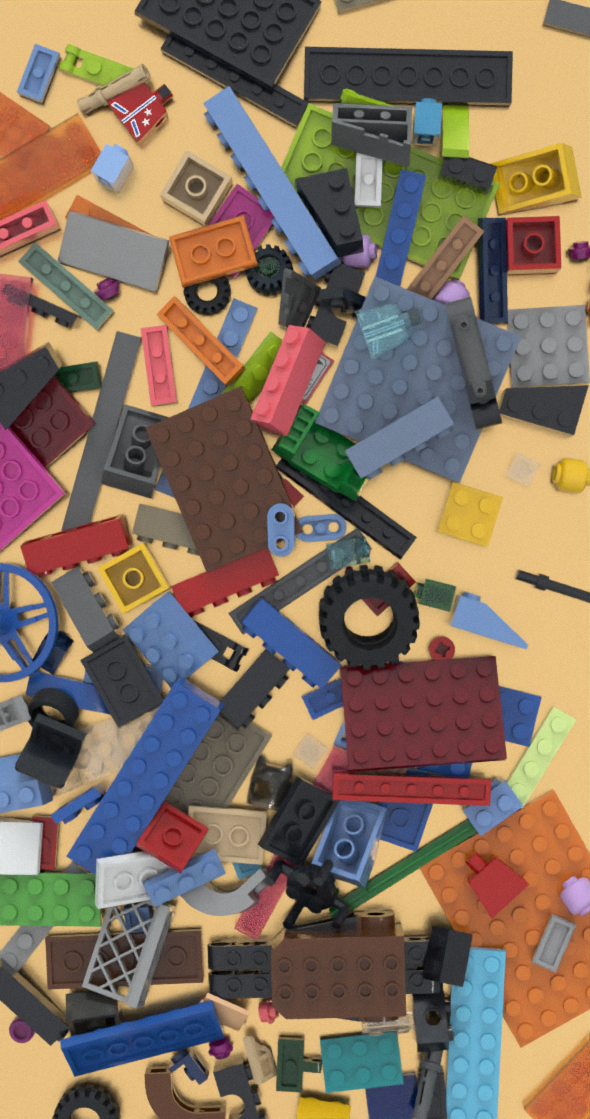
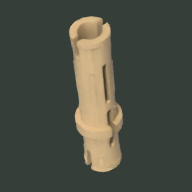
M141 64L110 83L95 87V91L77 100V106L84 115L102 105L107 106V102L151 79L150 72L144 64Z

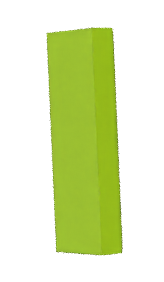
M443 105V157L469 158V106Z

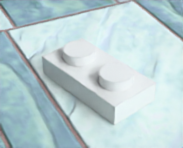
M361 153L356 154L355 207H381L383 160Z

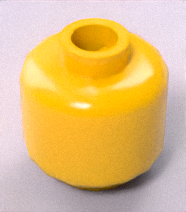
M562 459L560 463H556L554 466L553 483L556 484L560 491L577 494L583 492L586 486H590L588 464L584 460Z

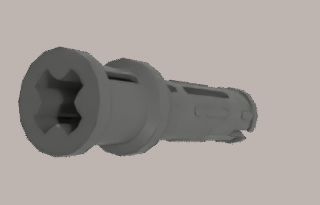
M443 1050L424 1052L423 1060L419 1062L422 1072L411 1119L429 1118L437 1074L442 1071L440 1064Z

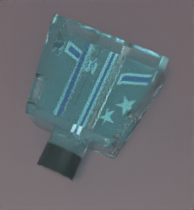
M398 303L355 311L373 360L409 341L411 337L408 328L422 323L417 308L402 313Z

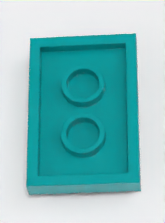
M397 1031L320 1040L326 1093L403 1084Z

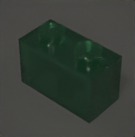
M423 578L422 583L417 582L414 596L418 598V604L450 612L457 586Z

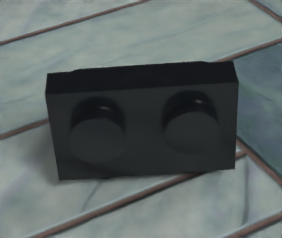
M38 713L34 720L30 738L16 761L15 770L56 788H63L81 754L87 733Z

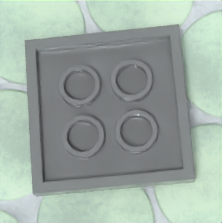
M585 305L508 310L507 330L521 336L510 362L511 388L590 383Z

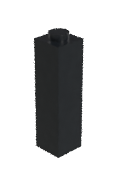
M1 958L0 1001L50 1046L56 1040L59 1042L69 1031L68 1018Z

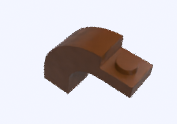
M169 1067L146 1068L144 1076L147 1099L151 1108L160 1119H226V1106L194 1107L184 1103L174 1090L173 1073L170 1072Z

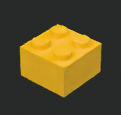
M451 482L436 532L479 546L488 547L503 497Z
M141 543L97 568L123 614L170 589L167 580L146 543Z

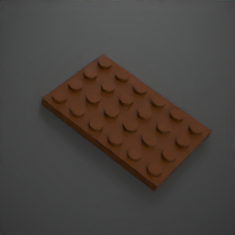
M242 386L145 428L207 573L267 548V515L269 509L276 504L284 503L289 505L295 514V535L304 532L260 427L256 422L250 420L253 411ZM278 512L276 514V519L279 522H283L285 520V514L283 512ZM279 538L277 540V543L283 541L284 539Z

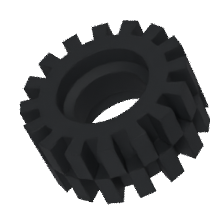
M226 276L208 280L217 287L216 296L209 301L202 300L197 294V288L201 283L184 287L183 293L190 308L204 315H214L219 310L222 311L224 306L228 304L229 297L231 296L230 284Z

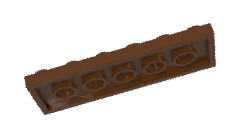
M201 929L168 930L151 985L203 983ZM144 932L130 933L136 947L145 942L146 935ZM110 933V934H111L112 938H114V937L118 936V935L121 934V933ZM99 934L45 937L48 990L83 988L82 984ZM126 935L114 941L120 955L132 949ZM110 944L102 947L100 955L104 963L116 957ZM134 952L122 958L128 972L136 968L138 961ZM118 960L106 966L112 980L123 975ZM102 969L93 973L90 983L97 986L107 983ZM126 978L114 983L115 987L129 986Z

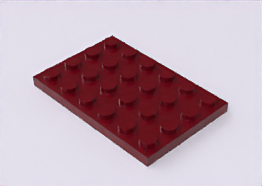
M496 656L385 664L386 667L378 669L377 665H371L370 670H363L362 666H356V668L350 666L340 667L349 772L503 761L507 759Z

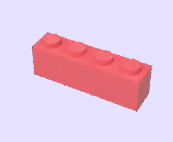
M46 200L0 220V256L60 229Z
M288 326L250 420L256 422L268 433L288 436L315 370L325 341L310 328Z

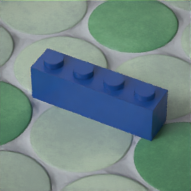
M262 596L259 597L241 619V622L244 624L242 629L252 638H255L256 635L264 641L262 646L274 655L278 652L284 657L282 662L292 671L297 668L304 674L302 679L312 688L317 685L322 689L342 666L339 660Z

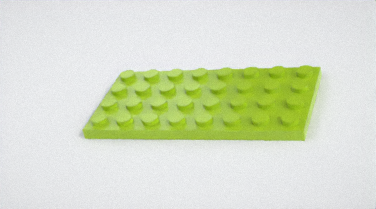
M308 103L281 168L296 192L295 179L347 168L355 202L357 152L331 145L333 113ZM411 146L409 167L383 160L381 207H356L361 233L368 234L372 243H376L377 247L382 248L401 169L427 175L407 255L408 260L425 266L463 215L476 225H478V218H486L500 183L492 181L488 194L484 195L483 192L479 194L478 191L474 192L473 189L469 191L468 188L464 189L463 186L459 187L458 184L454 186L453 183L449 184L448 181L439 180L438 176L444 160ZM301 198V200L303 201L304 205L306 206V208H307L308 211H309V208H308L307 205L305 204L304 200ZM473 247L449 277L457 280L460 279Z

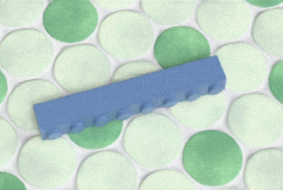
M230 86L204 102L203 104L207 109V112L204 113L205 117L212 127L218 126L221 131L217 134L218 138L225 148L230 146L234 154L230 157L238 169L242 167L245 169L248 175L244 179L251 190L257 188L261 195L257 200L265 212L269 209L275 217L271 220L278 233L284 231L288 238L284 243L292 255L297 252L302 261L298 265L305 276L311 274L314 280H317L340 265L339 258Z

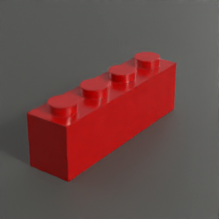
M120 514L27 540L20 548L27 569L33 574H38V577H44L52 574L53 569L60 567L63 570H69L77 567L78 562L85 560L90 564L102 560L103 555L111 554L112 557L122 555L127 552L126 549H129L132 541L124 516Z
M267 547L213 571L201 573L172 585L171 588L177 602L189 613L190 617L205 612L203 607L213 603L215 608L229 602L227 597L236 593L239 598L251 593V587L260 583L263 588L275 583V577L279 575V572Z

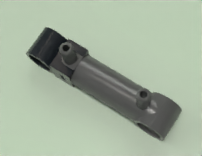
M468 297L445 303L476 430L503 424L472 299Z

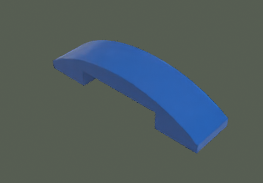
M36 671L29 676L25 694L27 696L34 697L36 692L45 688L59 689L74 699L80 709L110 714L94 684L41 671Z

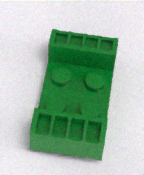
M302 404L299 406L288 436L280 435L271 450L285 459L291 466L334 492H339L357 501L369 480L366 476L362 479L360 478L345 450L356 445V443L336 431L316 424L315 420L320 412Z

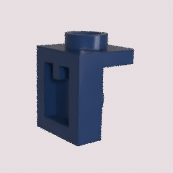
M58 631L54 649L48 660L41 667L52 675L55 674L65 654L74 642L64 632ZM48 633L42 640L36 654L33 657V661H35L42 652L47 640Z
M192 1048L186 1052L182 1049L170 1058L172 1062L168 1069L171 1073L185 1065L184 1071L191 1081L196 1080L200 1085L208 1079L209 1071Z

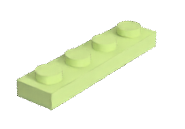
M554 706L507 780V784L520 800L523 807L576 721Z

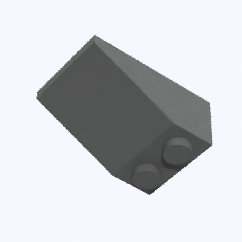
M125 404L103 470L101 484L151 498L161 464L145 428L169 417Z

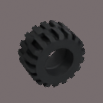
M83 1084L77 1085L76 1089H69L66 1095L61 1097L52 1119H72L73 1111L79 1108L92 1109L98 1114L100 1119H119L120 1111H117V1101H112L113 1095L110 1092L105 1094L103 1087L99 1086L98 1089L93 1088L94 1084H88L87 1087H83Z

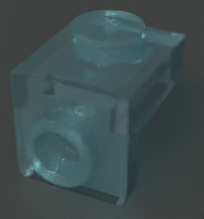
M365 537L326 544L331 570L370 562V547Z

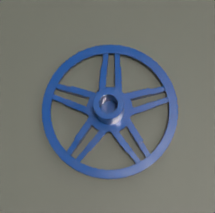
M0 563V598L2 571H4V603L0 602V643L11 659L15 660L21 668V671L13 674H0V682H13L35 673L48 660L56 644L59 621L57 608L50 591L35 574L18 565ZM9 572L19 575L30 582L39 592L44 603L10 609ZM44 607L47 609V613L23 621L20 620L19 613ZM48 617L49 630L45 646L38 658L33 661L16 629ZM12 639L15 640L20 651L26 657L28 663L30 664L29 666H27L26 662L11 642Z

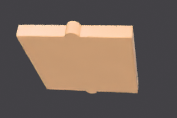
M207 993L204 1000L201 999L200 1003L213 1001L221 1024L236 1031H239L242 1025H246V1018L249 1014L248 1010L210 993Z

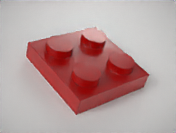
M164 801L136 846L181 874L208 833L209 828Z

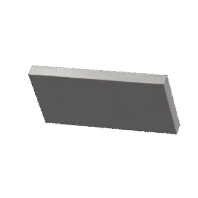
M71 210L68 213L58 262L157 291L170 240Z

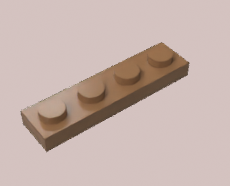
M463 215L408 286L407 290L432 300L484 233V230Z

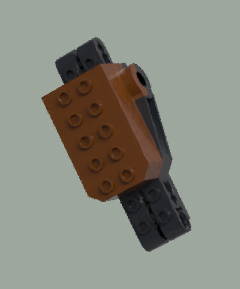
M390 911L350 913L339 930L331 926L334 919L331 917L293 925L291 929L284 928L274 940H237L207 944L208 969L219 970L208 973L210 994L221 999L272 998V1007L285 1019L338 1018L357 1022H390L397 1020L398 1017L406 1016V994L440 993L443 991V983L422 979L430 936L404 937L402 924L395 923V913Z

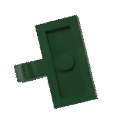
M278 1038L276 1091L302 1093L303 1072L321 1073V1058L304 1059L305 1038Z

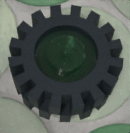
M266 244L265 249L259 246L257 247L258 252L254 251L258 266L245 270L251 287L255 288L256 292L260 293L262 291L267 296L269 292H272V295H277V290L280 289L282 292L284 269L293 270L289 255L287 256L284 249L280 250L279 246L275 245L274 248H271L270 244Z

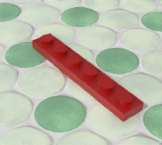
M333 772L332 800L490 806V778Z

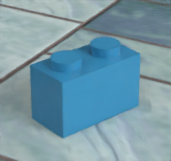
M431 98L421 99V102H416L413 113L411 144L437 146L441 131L442 103H437V100Z

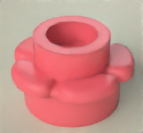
M267 998L266 1001L259 1003L258 1011L261 1022L274 1023L275 1018L279 1017V1012L272 1007L271 998Z

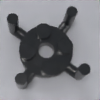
M282 860L275 862L265 878V883L273 886L280 874L283 873L288 877L286 894L289 898L296 901L283 921V926L286 929L293 927L304 907L308 908L312 913L318 914L331 906L338 909L331 926L337 930L342 927L351 907L348 903L337 897L339 889L338 887L336 889L334 884L335 878L330 873L334 866L332 860H325L321 866L310 863L309 866L298 864L294 868ZM308 884L315 886L317 889L311 888Z

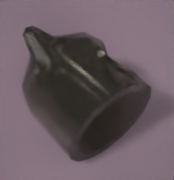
M260 756L251 775L246 803L277 811L292 786V764L287 763L284 767L268 764L265 757Z

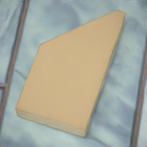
M253 1036L243 1037L254 1083L263 1084L275 1077L277 1071L271 1050L265 1045L257 1043Z

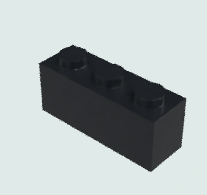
M265 649L220 701L225 705L218 715L235 730L238 731L241 726L246 729L255 719L252 713L258 706L263 709L273 698L269 695L275 687L280 690L287 682L289 677L286 674L289 668Z

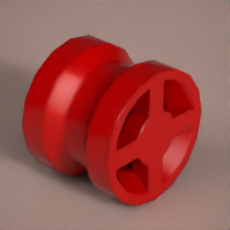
M437 636L429 643L428 652L434 660L452 659L455 653V646L449 638Z

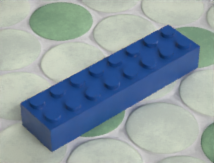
M180 676L66 857L96 875V859L130 854L225 704Z

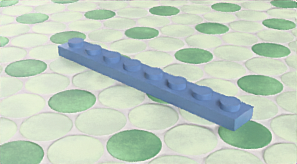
M233 298L217 339L238 359L258 308ZM205 366L188 409L221 395L226 388V385L207 366ZM162 471L155 490L174 497L165 473Z

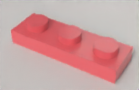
M167 325L141 328L151 406L177 403Z

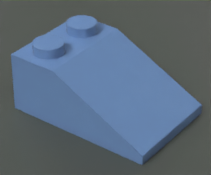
M464 592L463 596H456L448 625L527 650L528 644L486 603L480 602L481 596Z
M340 800L326 824L312 864L321 866L325 860H332L334 866L330 873L335 879L365 888L374 866L387 808L366 801Z

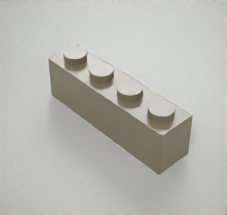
M139 503L132 534L138 535V541L152 544L153 539L163 541L162 547L177 550L179 545L187 547V553L199 556L182 514Z

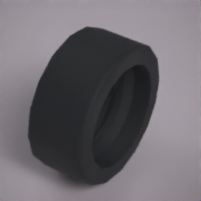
M45 688L36 692L28 706V712L31 717L28 722L32 728L38 713L49 717L42 711L40 706H49L58 710L65 720L56 721L73 727L79 716L78 706L74 699L67 693L54 688Z

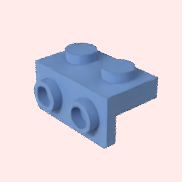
M495 778L491 781L490 806L464 805L461 809L480 836H482L523 807V805L504 778L501 780Z

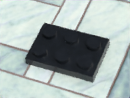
M126 634L80 660L119 729L163 703L164 700Z
M297 776L258 845L289 862L303 865L340 800H332L330 792Z

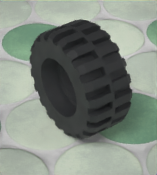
M360 565L359 571L354 572L352 568L345 570V576L341 578L340 575H337L332 580L333 585H327L324 590V598L320 599L319 604L320 632L322 639L325 640V646L330 652L334 651L335 658L340 662L345 659L347 660V665L353 668L360 664L363 670H370L371 665H377L378 669L386 667L385 663L391 661L392 664L399 661L400 653L406 655L410 651L409 644L415 643L417 638L416 630L420 626L419 611L413 591L409 589L408 583L403 578L399 579L396 572L392 570L384 572L383 567L377 565L374 566V570L368 569L367 565ZM364 598L383 600L393 610V621L385 631L378 635H357L351 632L344 622L345 612L354 602Z

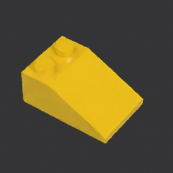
M562 142L490 163L497 166L493 181L500 183L495 194L500 215L557 205L582 198L573 148Z

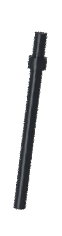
M522 570L517 572V580L535 585L534 588L542 591L548 589L590 603V592L550 580L549 576L540 573L535 575Z

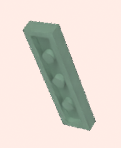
M36 242L18 261L96 330L114 312L112 308Z

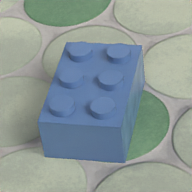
M169 591L123 629L125 634L170 688L173 687L180 676L187 679L219 652Z

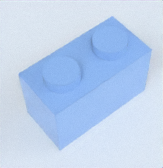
M106 144L92 167L91 173L96 181L119 193L134 166L126 149L117 144H114L113 147Z

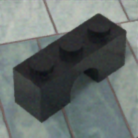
M340 264L326 273L324 282L328 283L326 289L345 287L359 293L365 272ZM318 294L315 306L319 307L316 316H310L306 328H310L322 338L326 345L338 348L347 322L337 318L329 304L319 300Z
M244 1057L214 1066L213 1074L220 1097L236 1095L243 1100L245 1105L239 1113L229 1115V1119H267L266 1114H261L258 1105L262 1104L258 1088L253 1089L251 1083L253 1075L250 1064L246 1065Z

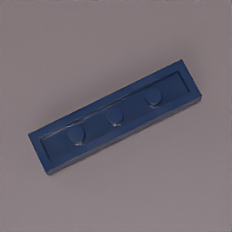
M506 217L478 218V226L484 230V233L478 239L480 320L487 323H508Z

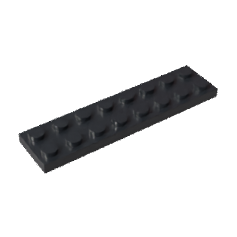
M305 46L304 100L341 102L340 96L343 89H350L359 95L384 103L421 102V99L431 98L437 100V103L511 105L513 51Z

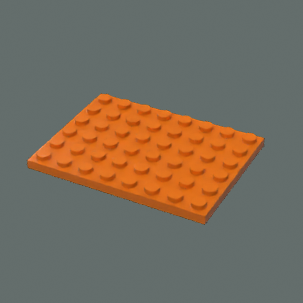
M552 790L520 808L482 836L477 832L420 867L422 874L453 929L473 935L471 947L506 949L503 1018L520 1048L590 1010V912L582 917L580 914L573 915L560 899V893L565 889L562 884L571 877L575 876L577 880L586 877L590 881V853L556 792ZM474 852H477L485 862L495 855L520 874L529 884L493 918L490 917L467 881L468 877L474 872L465 861ZM551 913L576 923L556 973L531 962Z

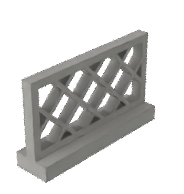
M151 900L141 901L139 904H136V902L131 903L132 907L122 913L118 906L108 907L82 987L127 1003L128 1006L136 1009L143 1007L176 906L168 903L156 906L153 917L145 922L138 908L145 904L154 906ZM134 910L140 924L128 930L122 916ZM118 919L124 932L112 938L108 928L110 922ZM142 927L146 939L143 944L136 947L130 933ZM126 935L132 949L120 955L114 941ZM110 944L116 957L104 963L100 952L102 947ZM134 952L138 963L135 969L128 972L122 958ZM118 960L123 975L112 980L106 966ZM99 969H102L107 983L101 986L90 983L93 973ZM126 978L129 984L127 996L117 992L114 985L115 982ZM110 986L111 990L105 989V987Z

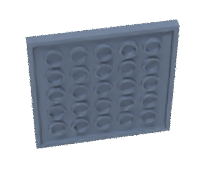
M374 277L315 423L361 442L438 396L454 422V425L450 427L452 432L439 440L436 436H433L427 440L429 446L417 453H414L413 449L403 455L406 458L405 461L460 483L482 429L476 430L446 306L388 281ZM418 311L421 322L412 325L408 314ZM387 315L391 318L390 322H386V319H384L387 318ZM476 318L495 395H497L521 336ZM405 320L406 324L367 338L365 336L366 333ZM367 325L374 326L375 328L369 329ZM378 336L379 354L374 355L373 338Z

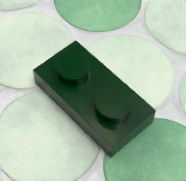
M98 361L60 367L55 374L69 392L102 387Z

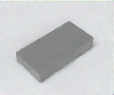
M551 913L531 962L556 973L576 923Z

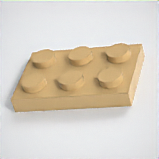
M189 805L188 816L209 828L208 833L191 859L215 849L220 861L263 865L264 849L258 843L266 831L267 811Z

